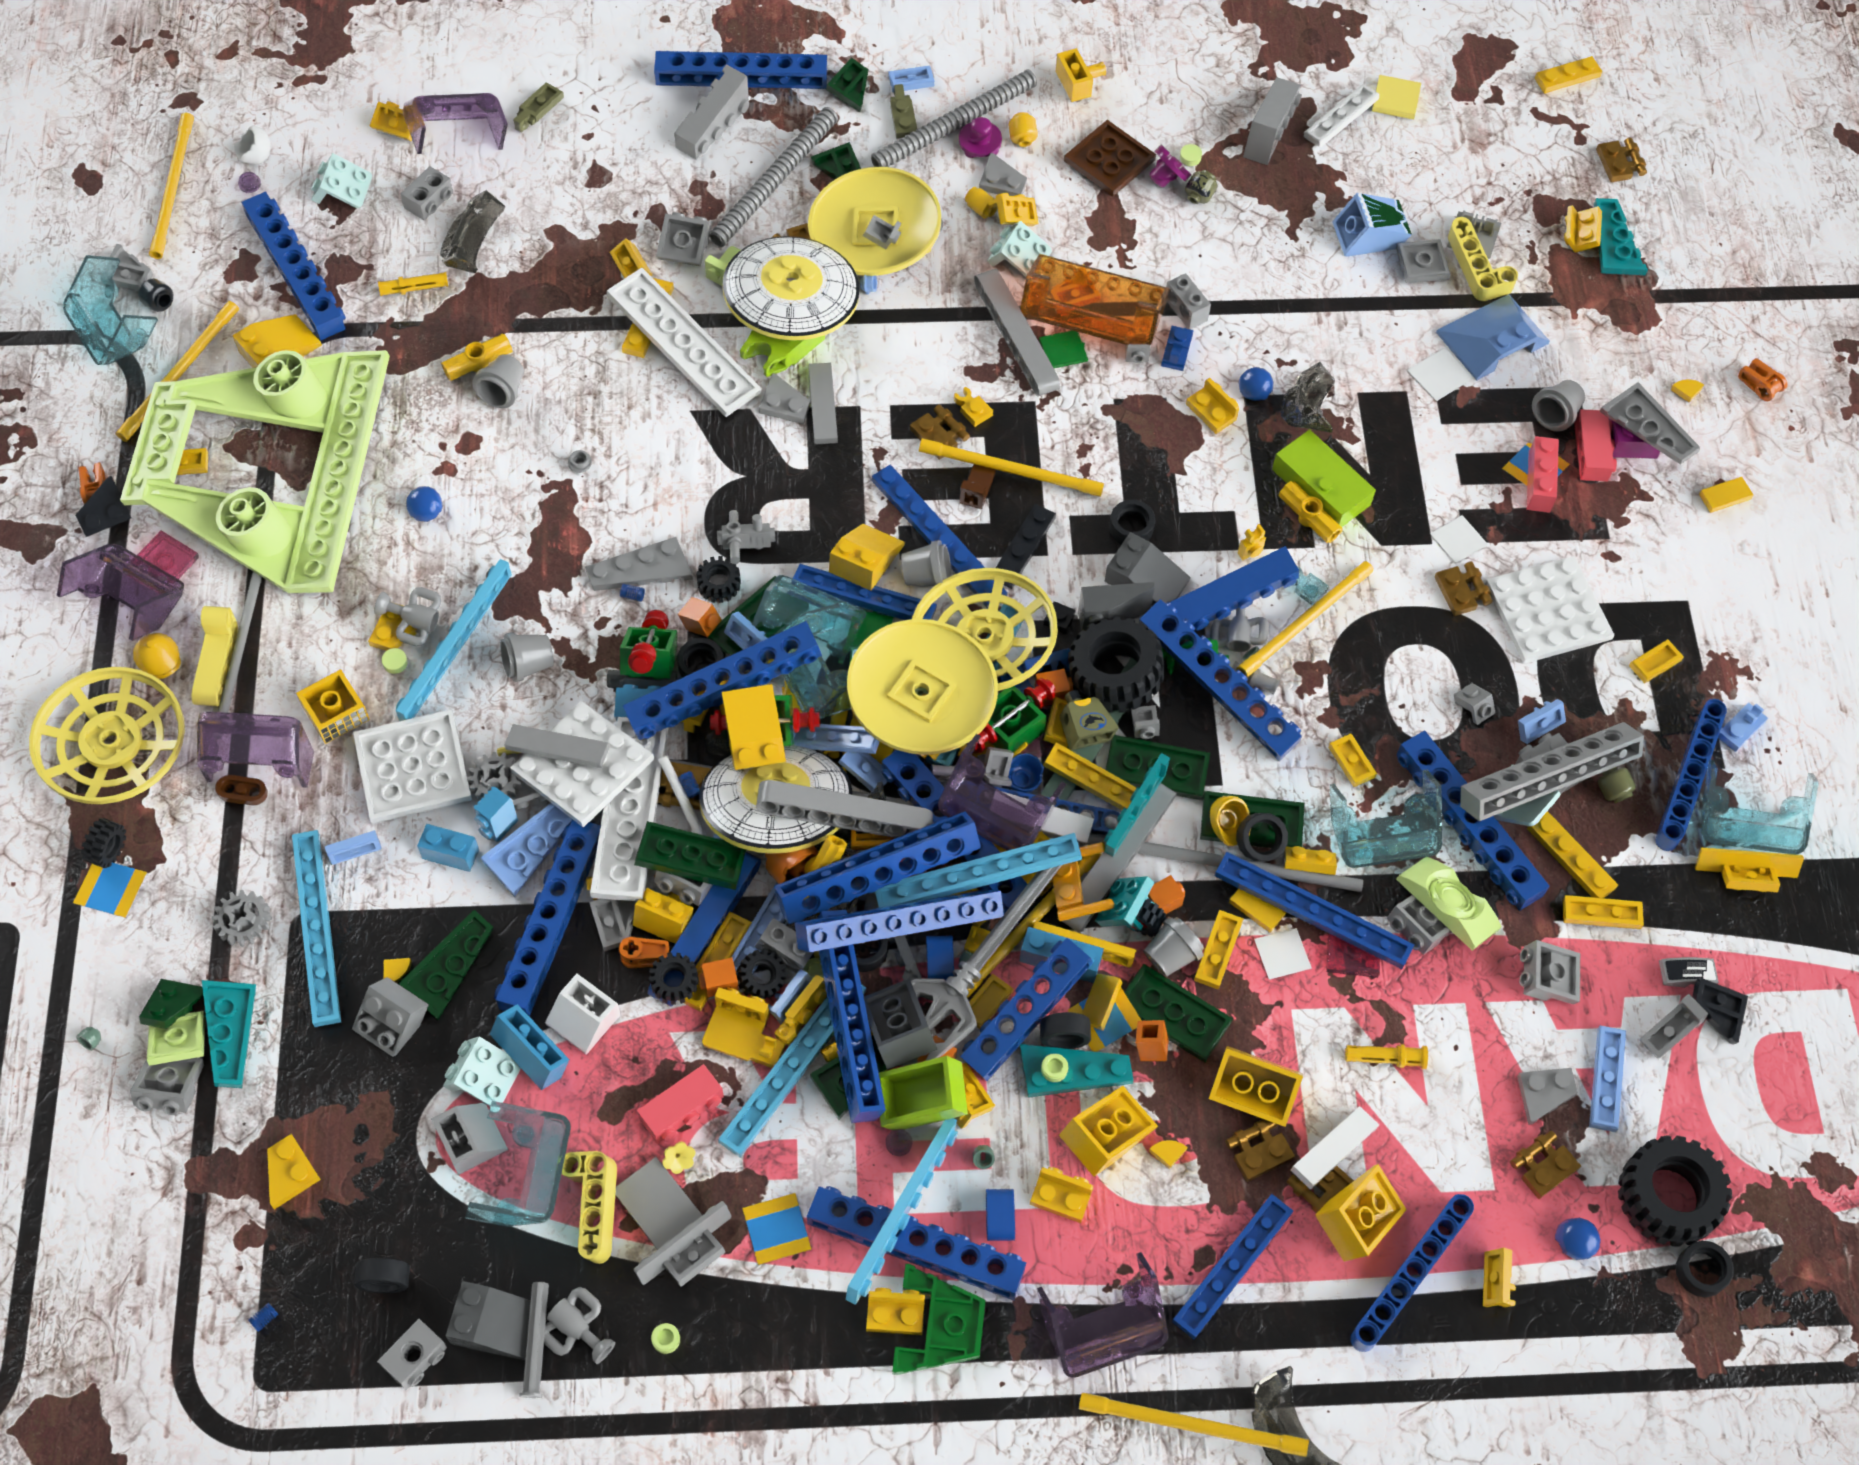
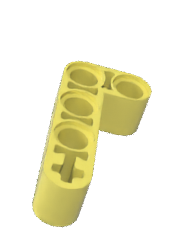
M1465 217L1454 219L1448 234V241L1473 296L1477 300L1488 301L1510 294L1518 279L1516 269L1510 266L1492 269L1470 220Z
M204 606L201 611V625L205 636L191 698L194 705L219 706L238 633V624L230 607Z
M599 1151L569 1152L560 1158L558 1169L562 1175L572 1181L582 1182L578 1251L583 1258L596 1264H602L609 1259L612 1252L617 1165L612 1158ZM604 1161L603 1168L597 1172V1166L600 1162ZM578 1162V1168L572 1173V1166ZM602 1188L601 1196L595 1199L597 1190ZM600 1216L599 1224L593 1227L595 1218Z

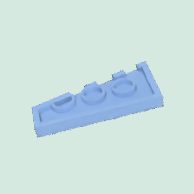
M550 803L483 855L481 860L515 897L562 838L566 825L570 826L572 819Z

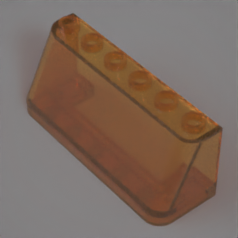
M1039 254L1026 276L1021 312L1028 319L1125 345H1151L1163 314L1170 288Z

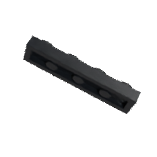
M1035 504L995 568L1022 574L1056 519V513ZM1004 582V586L1012 589L1015 585L1012 583Z

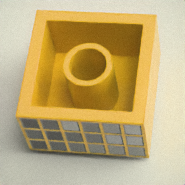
M341 669L296 693L303 710L325 744L370 720L365 706Z

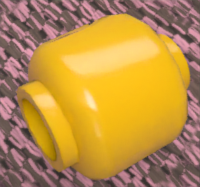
M1020 112L1015 114L1009 121L1010 139L1014 144L1027 147L1037 139V125L1033 116L1026 112Z

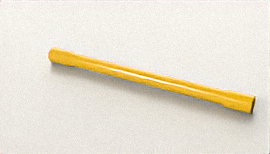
M186 112L180 116L177 129L178 134L161 208L150 245L149 256L154 259H161L163 257L168 225L187 142L194 121V116Z
M228 301L216 314L215 319L161 382L178 381L224 325L228 324L239 311V307L234 302ZM151 393L132 416L128 417L115 432L116 436L122 441L127 442L140 427L145 417Z
M924 438L921 439L919 452L938 457L943 456L1044 481L1101 497L1104 487L1102 482L1068 476L947 446L943 443Z
M1363 561L1344 580L1259 651L1242 662L1236 670H1240L1248 678L1282 646L1356 584L1361 583L1373 572L1372 565L1367 561Z
M1102 853L1082 857V860L1077 861L1080 878L1092 869ZM1054 888L1000 944L980 970L981 979L978 982H973L974 988L967 989L969 992L967 999L1025 937L1027 928H1034L1035 921H1040L1055 906Z
M1084 1392L1081 1394L1079 1410L1120 1416L1277 1449L1288 1454L1307 1456L1309 1439L1258 1431L1110 1400L1107 1397Z

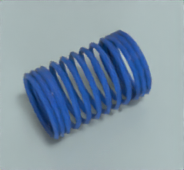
M622 584L620 597H626V599L639 602L643 600L645 594L643 587Z
M691 771L679 776L678 779L687 794V798L700 794V788Z
M268 1303L262 1310L257 1311L253 1317H250L248 1321L259 1332L261 1328L263 1329L271 1319L274 1320L279 1314Z

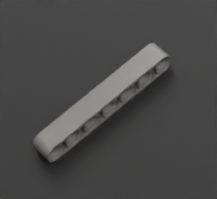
M995 268L975 275L974 282L977 291L1035 395L1039 397L1059 390L1060 381L1057 373L998 269Z
M764 780L760 782L758 788L756 809L767 815L893 838L901 837L933 823V813L926 808L774 780Z
M1160 783L1114 857L1105 852L1102 853L1081 883L1084 905L1105 900L1110 893L1112 884L1121 877L1177 795L1176 792ZM1095 913L1061 922L1081 933Z

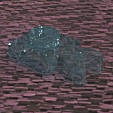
M1298 567L1299 579L1292 585L1296 586L1294 593L1309 604L1314 605L1328 592L1329 586L1311 572L1307 576L1303 575L1302 569Z

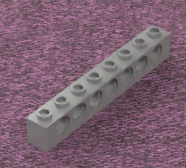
M1625 722L1609 727L1462 785L1460 807L1478 821H1482L1642 757L1644 735Z

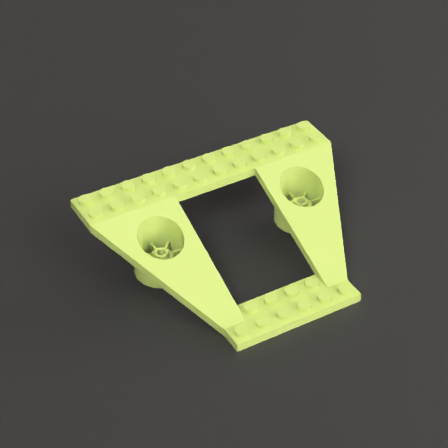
M284 350L266 357L256 368L181 381L155 382L120 501L124 505H148L287 593L333 592L390 357L386 350L343 352L304 359L296 351ZM199 410L322 432L323 435L305 507L272 501L265 492L258 488L238 489L229 494L174 484L194 411Z

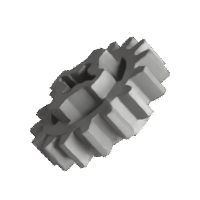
M493 752L491 758L484 754L482 762L474 761L476 768H469L471 776L467 777L470 785V791L472 794H475L476 800L480 801L481 798H484V794H488L491 787L498 788L507 796L517 797L515 789L522 790L523 787L521 784L522 780L515 776L510 769L516 762L514 757L507 760L506 753L503 752L501 757H497L496 752ZM510 773H512L511 782L508 781V779L510 778ZM481 775H482V776H483V779L481 780V783H482V784L480 785V784H479V780H480V777H481Z
M240 890L239 896H235L231 892L228 901L224 898L221 899L222 907L215 906L214 908L218 915L212 916V920L215 923L213 927L216 933H219L221 940L225 941L227 939L232 946L238 941L240 946L243 947L246 940L254 944V937L263 938L262 929L269 930L270 928L266 922L272 920L269 913L270 907L265 903L261 895L257 897L254 891H251L248 896H246L244 890ZM255 907L258 909V916L255 915ZM226 920L229 921V929L226 927Z

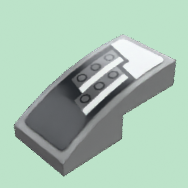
M1680 957L1659 960L1663 985L1685 988L1690 984H1695L1699 978L1716 984L1719 983L1714 959Z

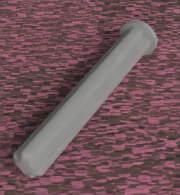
M533 1282L523 1392L519 1393V1397L542 1398L543 1395L540 1394L549 1290V1285L546 1282Z

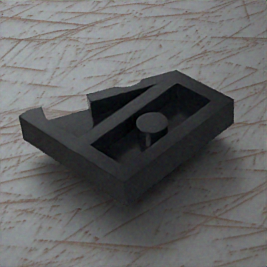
M112 476L107 477L75 515L86 537L132 518L126 505L120 501L121 494Z
M1697 979L1692 997L1708 1013L1706 1020L1730 1044L1739 1043L1748 996L1706 979Z

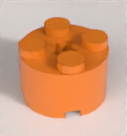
M812 846L788 853H765L767 858L766 870L778 884L784 883L806 874L804 872L806 863L811 858L817 856L819 851Z

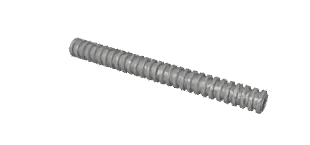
M1026 69L1024 72L1019 73V75H1015L1013 78L1008 79V81L993 87L992 90H988L986 93H982L981 96L971 99L970 102L960 105L954 111H949L943 117H938L932 123H927L921 129H916L910 135H905L899 141H894L888 147H883L877 153H872L871 161L874 167H890V165L900 162L901 159L911 156L912 153L922 150L923 147H927L945 135H949L950 132H954L956 129H960L961 126L972 122V119L982 117L988 111H993L999 105L1001 106L1020 96V94L1029 91L1031 88L1036 87L1037 80L1034 73Z
M824 107L790 146L783 151L782 155L752 185L750 190L743 195L742 199L710 231L709 237L714 244L724 247L735 233L741 229L743 224L750 219L751 215L759 209V206L778 188L779 184L787 178L811 149L818 144L830 128L837 123L838 116L833 109Z

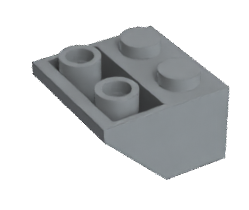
M386 977L368 987L352 1030L394 1057L420 1027L429 1004Z
M486 1103L455 1106L431 1118L458 1175L508 1150Z

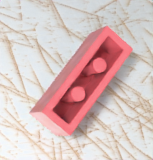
M1580 409L1574 422L1580 480L1608 482L1612 472H1615L1617 467V461L1613 458L1615 443L1610 435L1612 432V420H1609L1600 410Z
M1535 436L1528 456L1526 510L1551 512L1557 498L1559 439Z
M703 1064L639 1108L637 1113L642 1124L658 1144L662 1140L668 1141L677 1134V1130L685 1124L687 1126L693 1124L700 1117L699 1114L705 1110L716 1108L722 1102V1098H724L723 1089Z

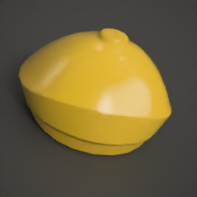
M152 633L142 637L133 649V659L137 667L158 679L172 675L180 667L181 660L178 647L171 637L163 633Z
M1223 796L1218 798L1211 806V825L1217 837L1227 846H1237L1236 832L1240 823L1250 815L1249 809L1242 799L1235 796Z

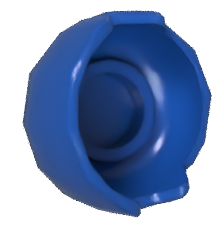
M1260 367L1247 369L1241 375L1238 382L1240 393L1246 399L1252 401L1266 400L1274 388L1271 374L1266 369Z
M419 486L413 489L407 497V511L417 521L428 522L435 519L442 511V498L435 489L429 486Z
M1018 754L1012 759L1008 775L1012 783L1008 787L1014 791L1032 793L1042 782L1043 764L1032 754Z
M1580 1217L1564 1220L1558 1225L1555 1234V1240L1558 1241L1562 1253L1575 1260L1590 1259L1600 1248L1601 1239L1597 1228L1589 1220Z

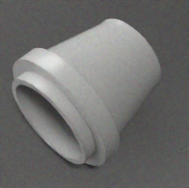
M505 354L499 355L486 368H482L476 373L472 381L474 391L487 405L495 408H508L514 404L518 397V387L524 375V368L516 358Z
M1564 380L1553 387H1545L1533 398V414L1537 421L1549 430H1566L1576 420L1577 412L1585 402V392L1577 382L1572 380Z
M940 540L932 541L930 545L902 553V572L907 586H935L952 576L947 546L945 544L942 545Z
M514 632L505 633L504 639H501L500 649L504 670L507 677L512 678L514 682L523 681L524 677L553 667L552 646L546 634L516 635Z
M1168 917L1163 921L1162 928L1143 952L1154 967L1162 975L1168 977L1192 961H1199L1204 956L1202 952L1204 946L1178 917L1175 919Z

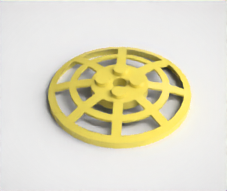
M999 568L971 569L944 579L943 583H938L924 595L912 616V619H923L929 607L941 595L947 592L954 604L943 612L938 621L946 623L955 612H960L963 618L956 628L964 631L976 640L992 662L997 661L1002 669L996 670L997 677L1008 673L1013 678L1009 681L998 683V691L1011 688L1034 675L1051 655L1058 632L1056 612L1046 592L1026 576ZM994 580L992 593L975 594L963 599L955 588L973 581ZM1004 582L1024 588L1033 594L1036 599L1024 607L1015 599L1002 595ZM977 602H990L988 609L971 612L968 608V605ZM1002 603L1010 606L1018 613L1009 619L998 611L999 604ZM1043 606L1050 621V637L1036 638L1035 623L1031 615ZM1025 620L1029 632L1028 638L1014 637L1013 627ZM982 633L991 634L987 639L979 638V635ZM1012 647H1025V650L1013 663L1005 656ZM1033 647H1047L1041 659L1032 668L1023 674L1017 669L1028 658Z
M108 667L92 670L67 681L57 688L38 710L29 736L31 760L38 775L47 786L65 798L86 804L119 802L146 791L169 771L183 745L185 734L184 716L173 692L155 676L128 667ZM122 679L119 693L103 694L88 700L81 690L82 687L101 680ZM132 680L152 686L162 693L165 698L153 707L144 699L130 694ZM72 694L79 706L67 716L61 728L45 725L53 710L67 696ZM117 701L115 711L98 714L94 708L103 703ZM128 703L141 707L147 713L135 721L126 714ZM172 706L178 722L177 740L163 741L164 727L159 715ZM85 713L89 721L83 726L81 731H69L74 722ZM154 721L156 741L142 740L141 729ZM42 735L57 738L56 752L60 764L49 769L44 768L40 755ZM117 736L112 744H104L107 737ZM66 740L78 742L82 754L68 760L65 752ZM139 750L152 751L148 759L137 769L131 760L137 755ZM173 750L164 766L146 781L141 774L154 763L160 751ZM87 762L98 767L93 779L81 775L74 769ZM123 766L128 775L121 778L104 780L108 769ZM67 772L76 781L90 787L85 796H79L64 790L52 778ZM131 780L137 786L130 791L114 796L96 797L101 787L118 786Z

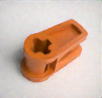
M1758 358L1752 360L1749 367L1744 366L1741 368L1738 378L1764 401L1772 400L1777 392L1784 391L1788 385L1786 378L1781 373L1776 372Z
M100 462L94 464L93 473L95 481L93 482L85 466L78 467L81 485L80 494L84 504L106 480L105 472Z
M627 937L619 945L621 962L625 967L631 969L653 967L654 961L659 962L660 956L663 955L664 958H667V953H670L669 942L666 940Z

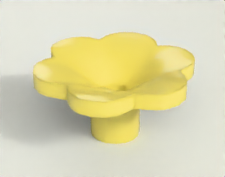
M678 1142L675 1146L665 1149V1158L662 1164L664 1168L671 1169L672 1173L679 1174L683 1169H689L693 1166L694 1161L692 1158L696 1154L693 1147L687 1146L685 1142Z

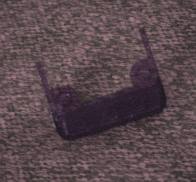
M491 93L417 96L404 103L403 115L417 154H422L426 132L424 121L487 118L498 150H503L508 123L498 98Z
M107 544L62 562L56 596L61 598L75 591L83 593L88 598H97L104 594L110 595L134 610L129 639L134 641L161 628L182 597L184 583L128 549L116 544Z
M201 712L197 721V765L207 782H212L214 773L223 770L224 763L273 766L279 776L284 778L297 776L303 788L308 787L314 750L302 723L298 719L290 716L225 712Z
M976 734L962 751L939 799V810L948 818L966 811L975 822L978 835L1007 851L1034 844L1050 817L1066 783L1061 782L1050 799L1043 795H1035L1030 798L1027 805L1017 801L982 781L986 773L985 766L982 761L972 756L981 737Z
M1142 1252L1136 1254L1140 1277L1134 1278L1124 1285L1122 1289L1123 1302L1072 1319V1315L1067 1307L1062 1305L1053 1307L1042 1287L1036 1288L1044 1324L1059 1364L1068 1377L1075 1378L1153 1351L1166 1343L1168 1329L1158 1279Z

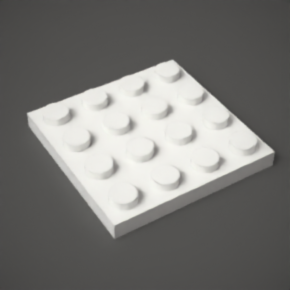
M1575 556L1486 580L1485 585L1491 591L1490 596L1523 664L1606 642L1614 637V633Z
M581 701L550 731L608 742L610 748L602 768L525 753L510 769L515 776L580 826L584 827L654 760L653 753Z
M452 709L353 732L369 818L372 824L472 800Z

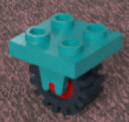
M1148 876L1118 878L1112 884L1111 892L1107 898L1114 901V908L1099 912L1095 922L1101 927L1127 926V928L1137 933L1141 932L1144 936H1155L1166 919L1164 910L1158 908L1159 905L1153 903L1147 897L1155 882Z

